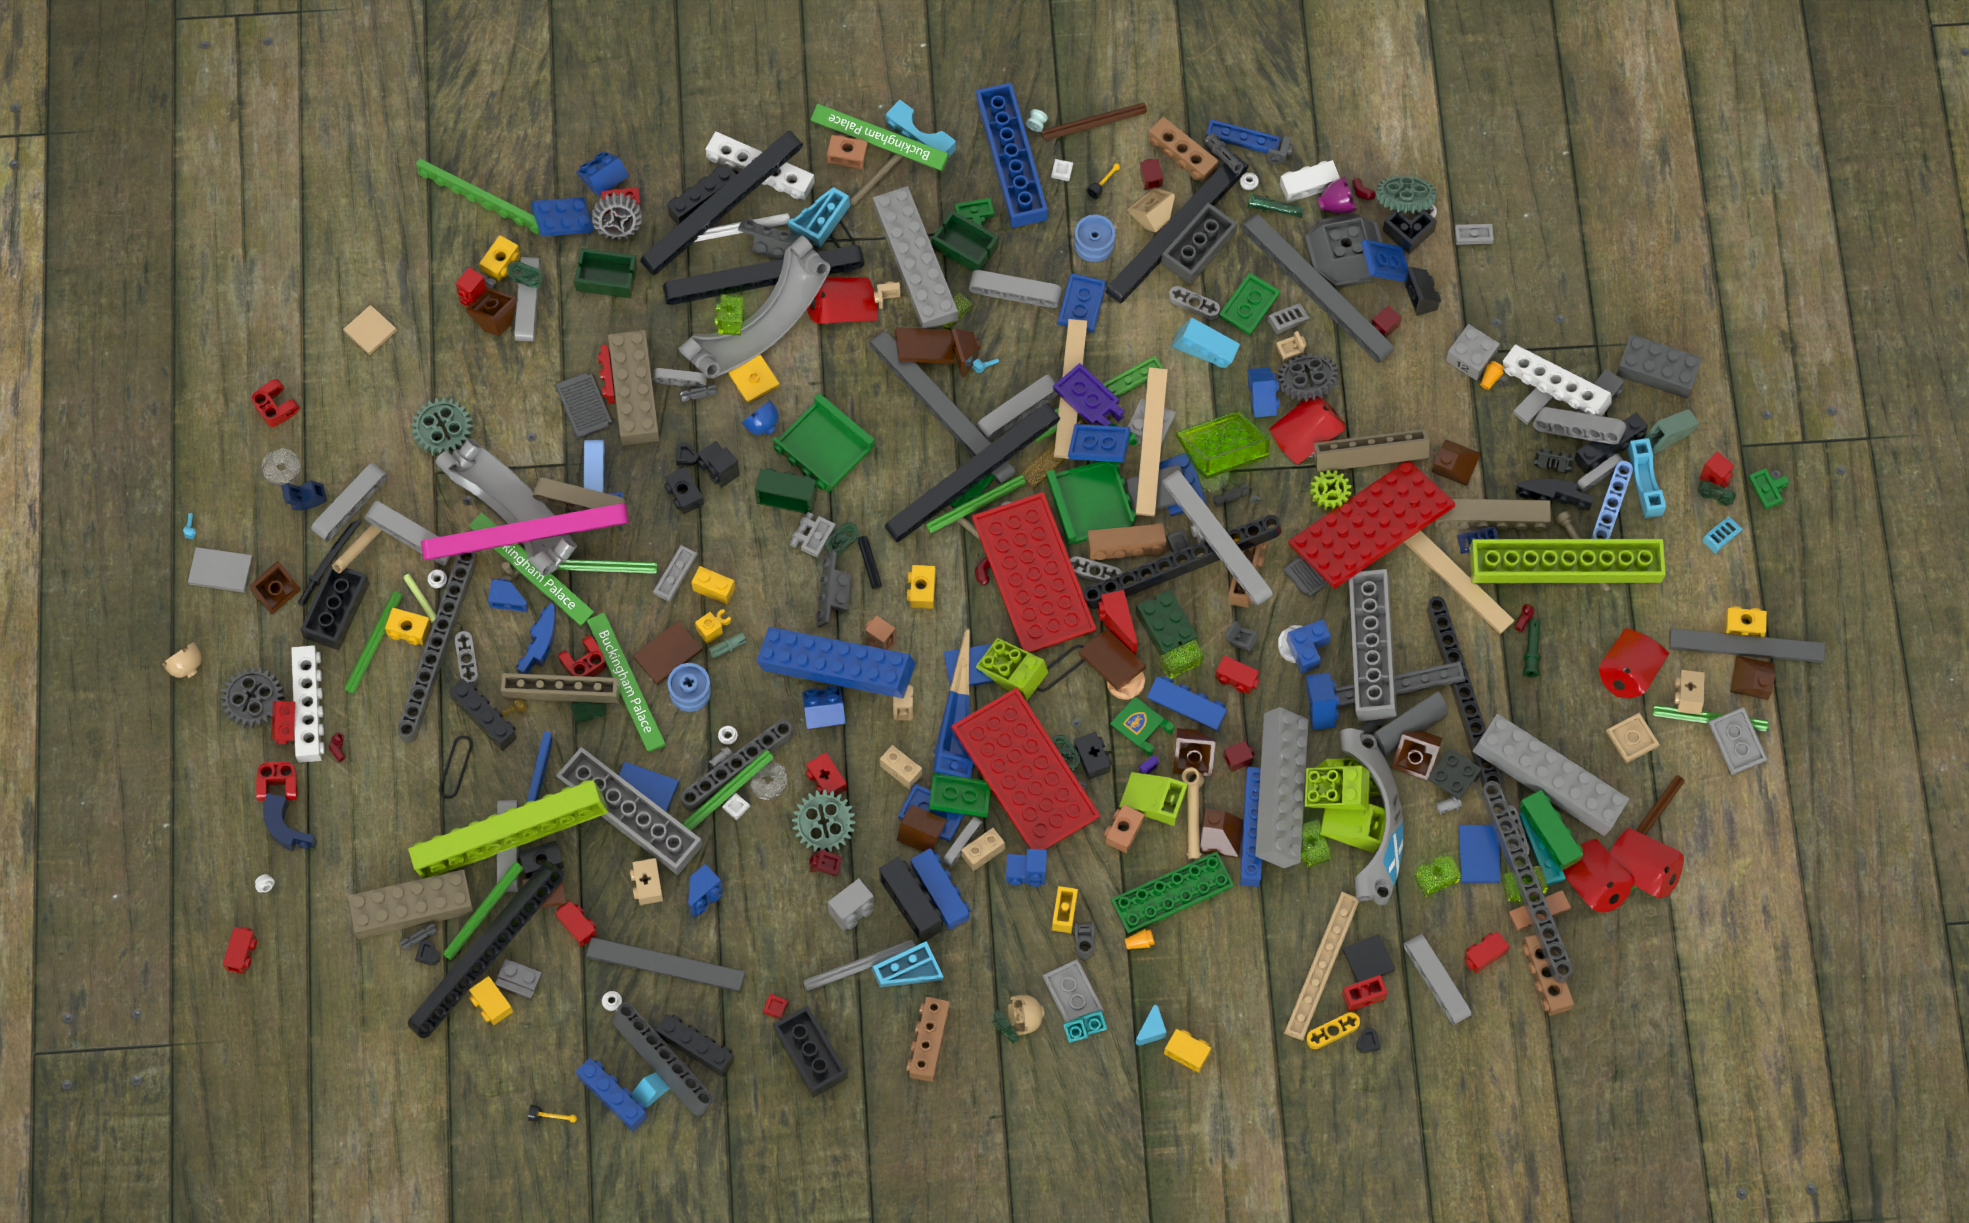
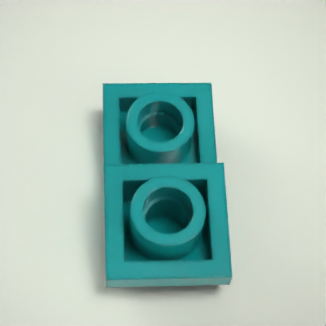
M1102 1009L1063 1023L1069 1043L1088 1038L1090 1034L1107 1030Z

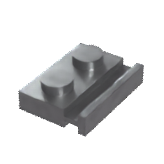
M505 959L495 985L497 988L532 1000V996L543 974L540 971Z

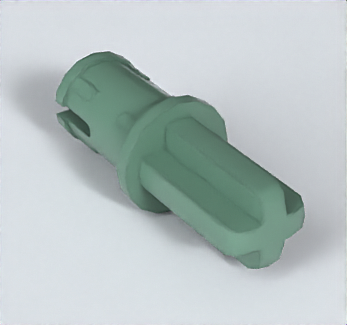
M739 632L728 639L724 638L723 642L711 647L709 653L712 658H716L727 651L732 652V649L747 643L746 637L742 632Z

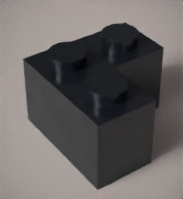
M1424 209L1411 221L1402 212L1395 210L1384 220L1383 231L1410 254L1435 231L1437 221Z
M717 441L698 453L699 466L703 471H708L710 474L709 478L715 485L718 484L723 488L740 476L738 460L727 447L723 449Z

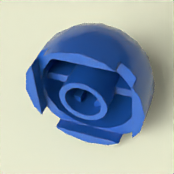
M769 400L741 423L754 435H762L764 433L769 435L776 429L774 425L778 422L779 413L776 406Z

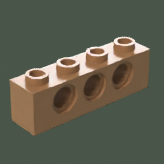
M1162 117L1149 130L1148 140L1150 144L1162 150L1167 158H1172L1181 169L1187 170L1193 179L1204 183L1218 169V160L1165 117ZM1192 161H1198L1200 163L1194 164L1192 163Z
M1548 932L1543 933L1544 937L1550 938ZM1536 934L1525 937L1523 945H1521L1524 956H1528L1530 962L1528 963L1530 973L1535 976L1537 992H1541L1543 998L1541 1004L1544 1011H1547L1548 1015L1551 1016L1572 1010L1574 1002L1567 983L1555 981L1552 975L1551 977H1544L1542 975V971L1550 972L1545 958L1538 959L1535 956L1537 952L1543 954ZM1551 950L1550 953L1557 957L1555 950ZM1558 968L1557 971L1563 975L1562 969ZM1555 989L1558 995L1552 996L1548 990Z

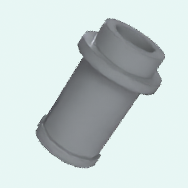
M728 747L721 748V752L710 760L709 763L715 768L733 755Z
M1453 795L1450 799L1436 803L1439 815L1454 809L1459 810V807H1462L1461 800Z

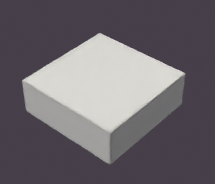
M1055 159L1051 178L1070 181L1073 162Z
M734 793L722 806V809L735 820H738L749 809L750 804L737 793Z

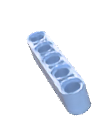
M604 440L584 441V488L604 493Z
M1620 461L1616 465L1591 539H1597L1596 536H1602L1604 539L1610 538L1633 471L1632 465L1627 461ZM1624 470L1627 474H1621L1619 471ZM1613 487H1619L1621 491H1617ZM1608 503H1613L1616 507H1610ZM1607 519L1610 523L1605 524L1602 520Z

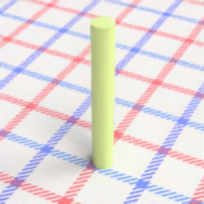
M406 574L403 579L431 622L434 623L436 618L435 612L411 575Z

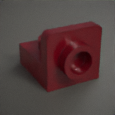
M819 850L810 857V872L820 871L837 876L842 857Z

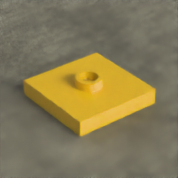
M761 355L728 372L729 377L747 404L780 386V383Z

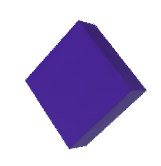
M1154 755L1140 765L1139 773L1150 774L1158 768V758Z

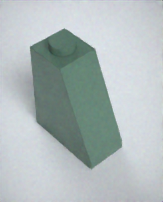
M1688 409L1657 421L1643 439L1649 438L1654 456L1689 436L1700 423Z

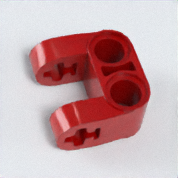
M279 379L271 380L252 395V402L256 411L264 422L271 427L278 426L280 423L288 420L300 409L294 399L286 401L279 407L273 402L272 399L284 389ZM259 400H265L263 403H258ZM272 413L276 414L274 417H268Z
M591 635L581 640L588 654L574 662L566 650L557 655L560 663L570 676L595 677L606 667L604 655ZM596 659L601 660L599 664H592V661ZM578 670H584V671H585V672H584L583 674H581V675L576 674V672H577Z
M266 762L258 767L256 779V797L258 802L265 801L266 795L269 793V785H286V799L297 800V773L290 762ZM291 770L290 775L283 776L285 771ZM267 771L272 772V774L268 777L263 776V774Z

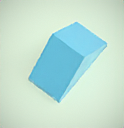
M1154 1005L1136 1038V1045L1140 1046L1166 1038L1167 1032L1158 1006Z
M655 1072L641 1080L631 1093V1098L635 1102H641L647 1108L667 1092L670 1087Z

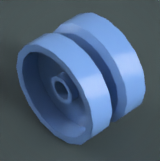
M1088 215L1077 223L1074 246L1078 256L1085 261L1101 262L1113 253L1115 247V227L1109 219L1101 215Z
M685 663L674 668L669 674L667 682L669 695L675 707L687 712L698 711L705 707L710 700L711 686L709 675L704 668L698 664Z

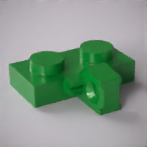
M991 198L954 204L956 213L981 227V223H985V219L994 217Z
M1767 468L1749 475L1748 478L1765 510L1783 503L1780 493H1782L1783 488L1788 486L1789 480L1786 476L1779 479L1771 477Z

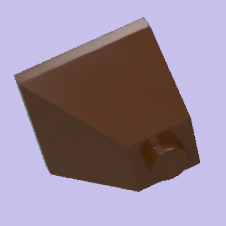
M488 287L465 310L485 332L500 336L511 325L518 299L515 296Z
M952 329L953 351L961 378H965L973 366V362L978 358V349H981L979 338L975 339L974 332Z
M1446 439L1434 462L1432 473L1467 486L1481 453Z
M1736 656L1730 692L1768 700L1773 690L1775 664Z
M1177 728L1173 773L1183 774L1185 769L1195 768L1203 776L1212 777L1216 740L1198 730Z
M1427 732L1403 733L1391 768L1428 780L1427 778L1431 774L1443 738Z
M1206 808L1200 852L1212 854L1217 851L1220 856L1238 858L1243 820L1226 811Z

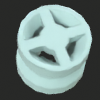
M1033 109L1030 112L1031 117L1026 121V126L1033 131L1041 132L1044 128L1043 123L1047 121L1048 116L1040 110Z

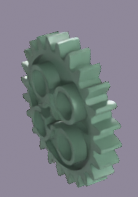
M1398 174V177L1392 175L1391 179L1386 177L1385 181H1380L1376 189L1377 200H1380V204H1384V207L1390 206V210L1397 209V212L1404 210V213H1407V211L1414 213L1415 210L1421 212L1422 209L1428 210V207H1432V204H1435L1437 194L1436 188L1433 187L1432 183L1428 184V180L1422 181V177L1416 179L1415 175L1409 177L1408 174L1405 177H1402L1400 174Z
M443 397L442 402L435 398L434 404L428 401L429 406L426 407L422 404L423 411H416L419 417L413 416L415 423H412L411 426L414 429L412 430V435L415 436V443H418L419 448L424 447L425 453L431 450L432 456L436 452H439V455L445 451L450 453L452 450L454 452L457 447L461 448L463 446L462 443H465L466 437H472L470 431H473V426L470 424L473 421L472 418H469L470 412H466L465 406L460 407L459 401L454 404L452 398L449 402H446L445 397ZM446 413L451 414L449 417H442ZM434 414H437L439 416L443 427L446 429V432L450 437V440H447ZM430 421L434 422V423H433L432 425H430V426H427V425H426L427 422H430ZM455 428H458V429H459V431H457V432H455V433H452V432H451L452 429H455ZM436 437H442L439 441L434 440Z
M824 789L823 795H820L818 790H816V796L808 793L809 800L803 797L802 801L804 804H797L800 811L793 812L798 815V818L792 819L793 822H797L793 829H799L795 836L803 837L800 843L807 841L806 848L808 849L813 845L814 852H816L818 847L824 851L825 848H828L829 852H832V846L840 849L839 843L846 845L844 838L851 839L848 831L853 832L855 830L850 827V824L856 823V821L850 818L855 815V813H849L852 806L846 807L845 805L848 800L841 801L842 794L834 797V791L827 795L826 789ZM819 804L823 806L825 819L829 818V822L826 823L829 838L825 836L823 824H819V820L822 819ZM828 804L836 806L837 811L834 815H829L826 812ZM810 808L817 811L818 816L816 819L808 818L807 811ZM833 823H838L841 826L840 833L834 834L831 832L830 827ZM813 828L821 829L822 836L820 838L812 836L811 831Z

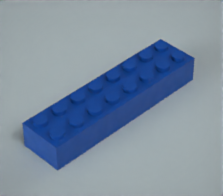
M1012 82L976 90L977 107L1011 228L1047 220L1048 209Z
M773 627L768 628L757 658V663L763 671L903 699L915 667L914 660L907 653Z

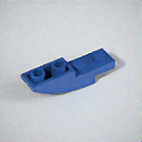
M552 603L542 610L540 620L531 627L530 633L534 642L529 644L525 657L518 661V674H529L535 663L542 667L549 655L556 631V611Z

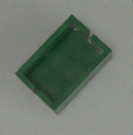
M953 210L950 211L943 221V226H940L932 237L933 249L971 271L983 270L988 259L992 257L999 247V237Z
M581 248L574 279L576 291L631 298L634 286L633 280H635L637 270L636 255Z
M760 468L755 486L756 504L807 514V512L813 513L817 497L816 480L810 476L800 477L790 472L780 473L771 468Z
M1171 589L1155 596V601L1150 598L1136 606V615L1163 661L1178 654V643L1180 642L1181 652L1197 645L1198 636Z

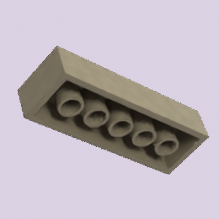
M646 331L609 334L608 339L622 446L660 441Z
M465 870L348 895L357 939L474 913Z

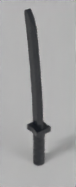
M360 519L347 527L314 575L309 576V584L298 601L299 605L305 606L314 587L321 584V577L349 537L361 524Z

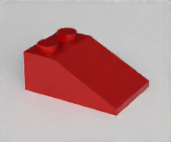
M1124 590L1102 594L1101 602H1098L1099 619L1103 620L1104 626L1136 655L1138 642Z

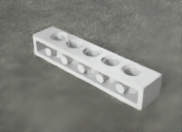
M716 131L706 147V158L711 162H718L722 165L726 163L732 170L738 172L743 170L762 153ZM785 163L774 172L780 175H771L762 183L763 185L768 184L779 192H786L795 199L805 201L815 184L814 174ZM792 180H793V181H796V182L793 183V184L788 183L789 181H792Z
M1514 345L1503 360L1504 371L1509 376H1515L1525 384H1531L1537 387L1539 391L1547 392L1555 399L1562 400L1572 408H1578L1586 414L1602 416L1612 403L1610 392L1517 345Z
M315 645L291 647L293 702H296L294 726L295 756L298 763L322 761L321 754H325L324 742H321V736H324L323 724H320V718L323 717V707L319 705V700L323 698L322 688H319L322 674L321 670H318V663H321V654L317 652ZM311 665L309 670H303L304 666ZM312 683L310 688H303L305 684ZM307 701L313 702L311 706H304ZM308 719L314 720L313 723L309 725L305 724V722ZM310 737L314 738L313 742L311 743L305 742L306 739Z

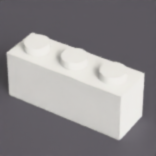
M1333 160L1329 162L1322 161L1315 166H1306L1296 172H1286L1280 178V187L1287 203L1322 193L1329 184L1340 177Z

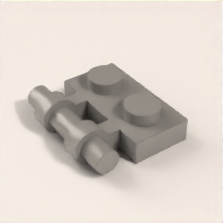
M807 512L805 517H802L800 520V526L797 531L793 532L792 540L789 544L792 547H796L799 542H802L801 550L818 558L833 533L836 524L820 516L814 522L812 521L814 515ZM810 528L808 536L804 535L805 530Z

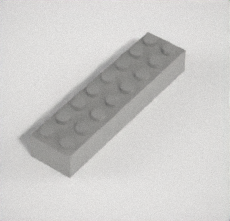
M908 186L873 197L874 210L921 328L936 329L957 322L958 310Z
M1387 569L1362 571L1349 579L1356 714L1358 721L1397 718L1389 575Z
M1278 707L1264 713L1255 857L1282 868H1287L1301 862L1308 719Z
M1496 714L1472 751L1535 792L1542 790L1544 794L1549 796L1553 804L1604 837L1611 830L1630 799L1499 714Z
M582 747L556 775L558 783L564 788H573L585 780H594L602 791L609 812L601 817L676 875L680 874L703 847L702 840Z

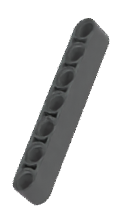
M787 720L776 722L686 788L681 795L683 807L688 811L696 810L762 752L768 750L772 754L790 741L793 736L791 723ZM782 728L789 730L785 734L779 733V730ZM766 740L773 741L771 745L763 744ZM751 751H756L758 753L754 757L748 755V753ZM736 762L742 764L739 768H734L732 765ZM719 774H725L726 778L720 780L717 778V776ZM705 785L711 787L708 791H703L701 788ZM688 797L696 798L693 802L686 801Z
M621 1003L612 1017L613 1025L693 1114L704 1115L713 1101L712 1094L631 1004Z

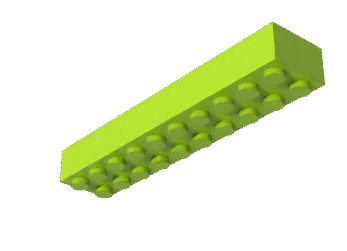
M1473 539L1469 547L1471 583H1661L1666 575L1663 539Z
M585 780L578 786L573 788L566 787L557 794H547L538 801L526 802L524 806L510 808L503 814H494L484 821L472 822L465 828L453 829L449 834L434 836L432 840L427 842H418L413 847L408 848L414 870L424 879L451 872L609 812L602 791L594 780Z

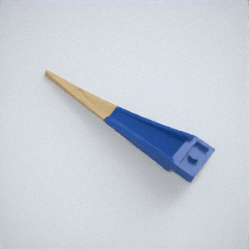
M969 629L964 632L934 750L935 759L933 772L964 778H971L973 761L956 737L951 726L970 715Z

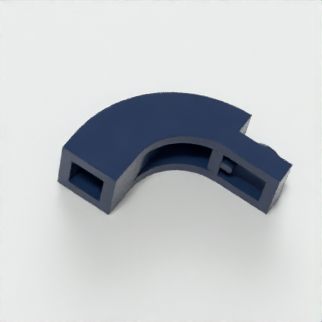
M267 793L263 806V817L272 838L279 845L291 851H294L296 844L302 849H308L309 847L315 849L317 840L314 835L294 831L285 825L284 819L289 805L286 797Z

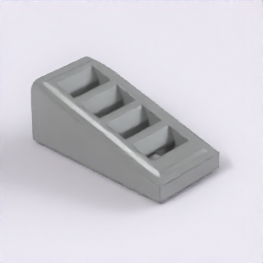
M1300 303L1268 316V322L1277 336L1309 320V316ZM1299 310L1303 317L1299 318L1295 311ZM1291 313H1292L1293 316L1295 317V320H1293V319L1291 318V316H1290Z

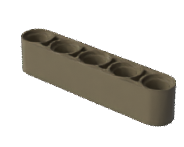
M538 478L532 495L538 501L576 511L623 503L627 504L625 499L618 496L547 478Z

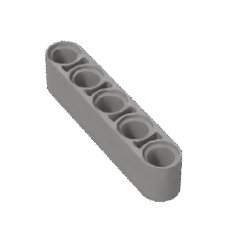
M521 257L515 341H535L541 271L540 257Z
M974 270L972 272L969 291L975 294L1049 308L1058 307L1062 290L1056 284L982 270Z
M1045 375L982 418L976 427L988 441L993 440L1058 394L1053 390V385L1056 382L1050 375Z
M1549 407L1541 408L1533 422L1535 429L1540 432L1608 444H1618L1626 430V424L1619 419Z
M375 463L369 464L316 519L311 530L325 541L331 540L386 482L388 474Z
M378 501L373 502L365 516L369 523L422 553L420 541L438 537ZM451 556L432 560L441 565H446Z
M498 800L497 815L505 813L510 808H519L518 800ZM519 846L497 853V883L514 862L519 863ZM519 875L506 892H518Z
M1419 934L1403 943L1405 951L1449 1021L1455 1025L1471 1016L1467 1003L1425 937Z

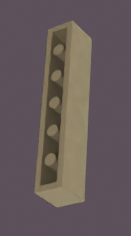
M1426 429L1314 443V463L1317 472L1429 458V438Z
M1452 499L1456 507L1435 520L1434 527L1449 529L1450 527H1458L1459 529L1478 528L1480 530L1496 528L1498 530L1515 528L1516 530L1535 529L1543 531L1549 528L1551 522L1550 501Z
M502 673L501 693L504 699L619 703L621 685L618 678Z

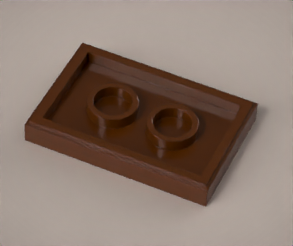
M895 328L899 361L954 363L950 330Z
M677 621L636 652L633 658L655 684L658 685L669 677L674 668L690 661L702 651V648L680 622Z
M1108 629L1079 650V655L1117 691L1146 669V664Z

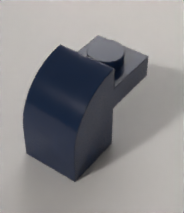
M310 480L301 486L285 483L281 486L285 503L291 504L292 510L314 508L327 501L324 484Z

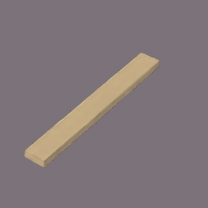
M1073 319L1068 321L1063 377L1079 363L1083 365L1087 321ZM1060 397L1058 414L1060 420L1057 423L1054 457L1069 459L1068 452L1074 425L1077 424L1078 413Z
M1150 367L1148 369L1135 515L1155 516L1168 369Z
M1419 531L1404 542L1500 635L1514 623V619L1476 583H1471V578L1422 531Z
M1341 892L1284 1034L1303 1041L1359 901L1356 897Z

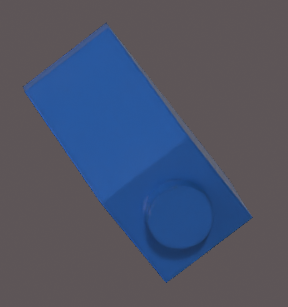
M501 578L491 581L488 597L490 608L528 612L527 602L511 582Z

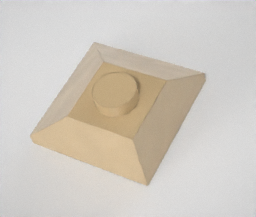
M1153 188L1127 210L1146 230L1156 233L1170 221L1175 195L1172 192Z

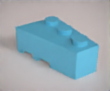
M833 187L818 198L808 209L805 208L801 211L800 215L789 220V231L799 237H806L808 240L813 241V245L821 248L851 206L849 196Z
M1190 318L1178 329L1171 345L1174 349L1224 368L1232 363L1240 346L1236 341L1194 318Z
M927 941L872 967V972L880 987L940 981L943 979V975Z

